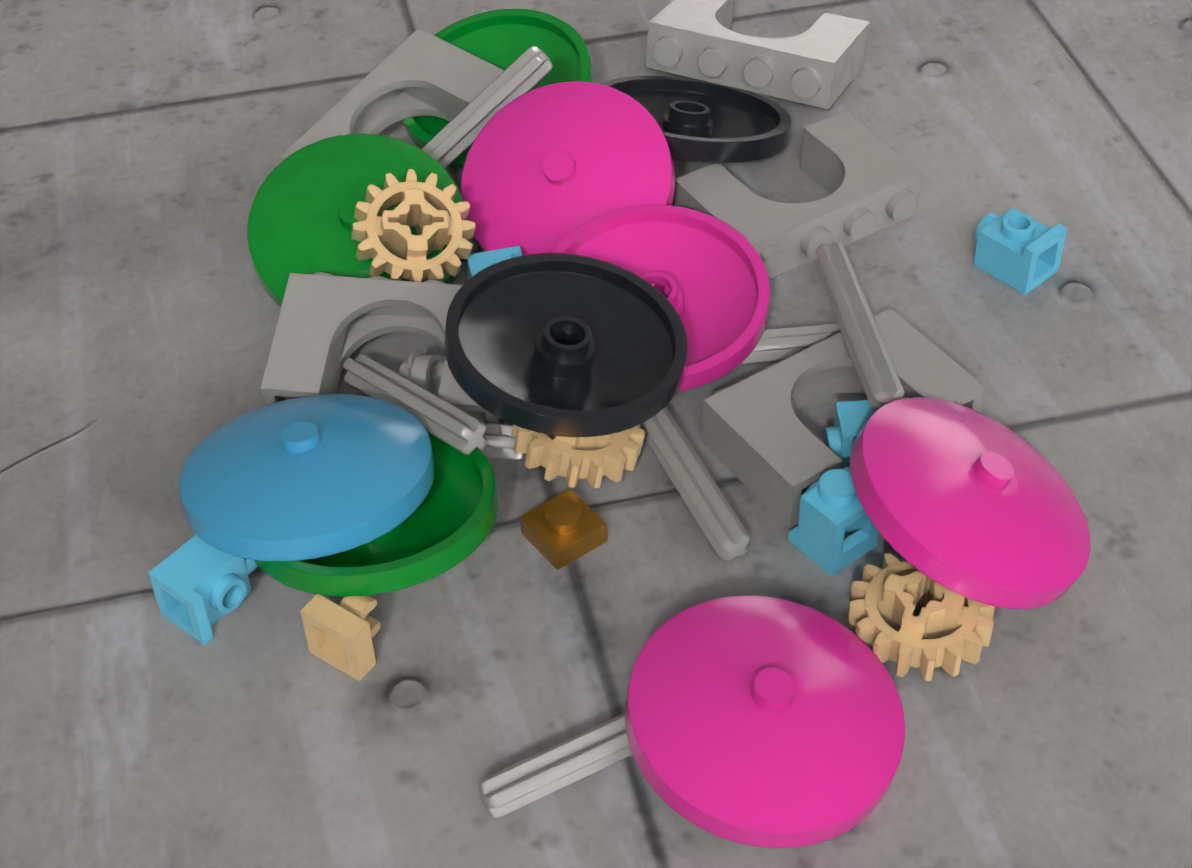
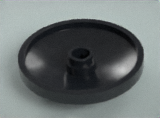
M633 76L601 83L629 95L647 109L661 128L669 146L672 159L710 163L757 160L780 152L786 147L791 124L788 112L774 101L754 92L694 78L675 76Z
M542 253L514 257L493 264L475 274L461 286L449 306L444 339L445 357L453 377L464 392L478 405L494 416L518 427L538 433L563 437H594L618 433L642 424L658 414L671 401L679 388L688 351L687 336L680 316L667 298L655 287L634 273L614 264L590 257L562 253Z

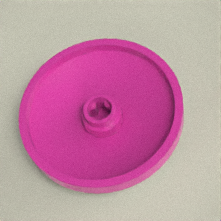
M580 81L560 82L536 88L522 94L501 108L485 124L475 138L468 152L461 178L463 202L468 201L470 204L467 220L475 222L473 235L480 247L486 252L520 246L522 256L552 253L556 246L574 229L607 212L639 205L672 206L675 190L674 164L669 146L661 128L647 109L629 95L615 88Z
M639 205L613 210L599 215L574 229L552 252L580 255L614 264L644 279L667 298L680 316L687 336V358L677 392L700 387L732 371L755 349L765 330L769 312L770 285L768 274L760 255L753 245L736 229L703 212L671 205Z
M922 397L904 398L887 403L879 408L870 417L854 441L850 457L851 476L858 499L866 514L885 540L903 558L923 574L947 589L971 600L999 608H1039L1059 599L1086 568L1091 549L1090 534L1086 518L1078 500L1057 470L1034 447L1001 423L973 409L949 401Z
M732 596L718 598L692 606L676 614L655 631L643 646L631 673L625 702V726L630 749L639 769L654 791L673 810L701 829L721 838L755 847L796 848L830 840L852 829L870 815L883 799L897 771L904 748L905 721L901 700L892 678L877 655L857 635L838 621L807 606L773 597Z

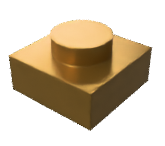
M571 488L520 516L521 533L557 570L608 541L607 523Z

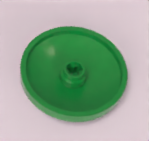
M529 9L492 10L459 20L434 34V36L504 71L530 46H537L549 57L553 67L551 72L531 90L560 82L580 81L594 83L593 66L582 37L568 23L544 12ZM426 115L402 119L408 135L420 149L449 123V121L443 118ZM471 146L451 164L464 166Z
M339 135L319 140L297 150L284 159L266 177L253 200L247 224L248 246L260 283L268 295L281 307L290 273L314 274L323 272L342 277H372L369 273L373 259L358 260L356 257L357 246L362 241L351 239L352 225L358 222L354 218L357 202H367L365 199L367 187L372 184L383 191L386 174L392 173L400 183L405 182L408 169H414L417 175V182L425 183L431 173L437 174L436 187L443 190L451 184L456 186L448 172L421 149L404 141L382 135ZM458 188L453 200L454 203L463 202ZM400 202L388 207L386 210H394ZM409 226L411 235H417L416 227ZM433 250L426 257L427 260L436 257L443 250ZM385 271L379 275L390 279V274ZM443 271V282L453 284L458 275L454 277Z
M428 433L434 459L435 473L433 483L421 505L397 527L366 544L329 556L298 561H254L263 572L286 586L326 596L375 595L425 582L448 571L470 556L487 538L493 528L498 512V495L493 468L479 449L475 448L470 454L466 455Z

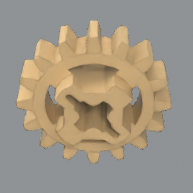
M408 169L405 182L399 183L392 173H388L385 175L383 191L372 184L367 187L365 197L367 202H357L354 218L358 222L352 225L351 239L362 241L357 246L356 257L358 260L373 259L369 275L379 276L385 271L390 274V280L401 281V279L421 282L423 279L443 282V271L454 277L459 274L462 266L460 259H469L473 244L468 239L473 238L475 222L464 220L468 216L470 209L468 201L453 202L457 189L454 184L440 190L436 187L437 174L431 173L425 183L417 182V175L414 169ZM400 202L394 210H386L388 207ZM409 226L416 227L417 235H411ZM433 250H443L436 257L427 260L426 257Z
M641 424L633 428L604 436L563 437L538 433L513 425L511 436L515 437L513 448L515 453L526 454L525 466L528 469L539 466L546 468L545 480L551 481L557 476H562L566 478L568 487L575 488L578 479H587L593 488H600L602 476H606L617 483L621 481L624 469L630 471L635 469L638 456L641 453L645 430L640 429Z
M892 553L884 554L882 569L867 564L863 569L862 581H853L847 625L850 628L856 629L855 635L865 642L868 647L873 646V652L882 664L889 659L896 662V676L903 678L908 673L910 667L920 669V673L925 681H932L934 668L942 666L949 675L954 677L959 675L962 659L974 665L979 662L982 646L989 647L991 641L995 606L986 605L957 594L923 574L908 561L900 562Z

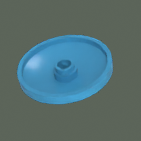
M350 394L304 396L254 409L227 422L208 435L196 446L184 463L180 473L179 493L185 516L191 529L208 545L222 552L261 561L314 559L344 552L366 544L391 531L416 511L430 491L435 473L430 438L425 427L410 412L397 405L376 398Z

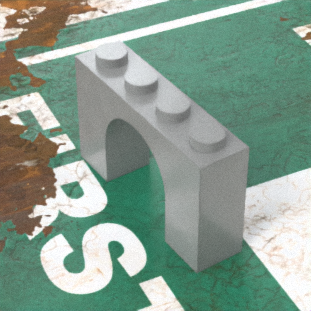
M673 0L648 22L646 68L824 109H829L864 67L870 26L869 21L824 12L807 31L799 35L785 38L753 37L732 31L734 0Z
M418 28L279 157L283 161L297 150L309 144L334 136L346 134L378 135L391 124L409 117L435 116L450 122L504 70Z
M844 110L803 127L800 169L830 193V195L805 203H783L769 200L748 189L720 163H713L675 179L674 206L703 212L736 229L758 252L765 265L768 278L771 279L816 259L815 251L821 244L830 246L837 242L846 246L917 215L922 172Z
M323 272L314 274L290 273L260 388L266 405L304 396L336 394L343 364L346 359L367 341L384 334L396 332L415 333L433 340L444 349L448 309L455 294L463 285L446 284L437 280H427L424 282L390 280L381 276L356 278L334 276ZM445 357L437 396L482 422L504 424V420L482 408L464 392L453 377Z
M889 308L873 316L905 393L902 398L922 397L945 400L980 413L984 385L893 309ZM842 332L821 342H816L807 349L777 364L769 365L760 372L728 388H722L713 395L703 399L702 443L789 529L799 523L801 495L813 483L819 481L821 475L826 471L842 469V460L812 433L798 417L808 409L828 402L868 400Z

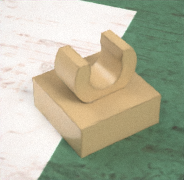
M320 594L314 596L300 610L309 653L360 682L376 665L372 638L380 629L381 624L380 621L369 616L368 613L376 607L377 600L369 595L344 597L338 605Z

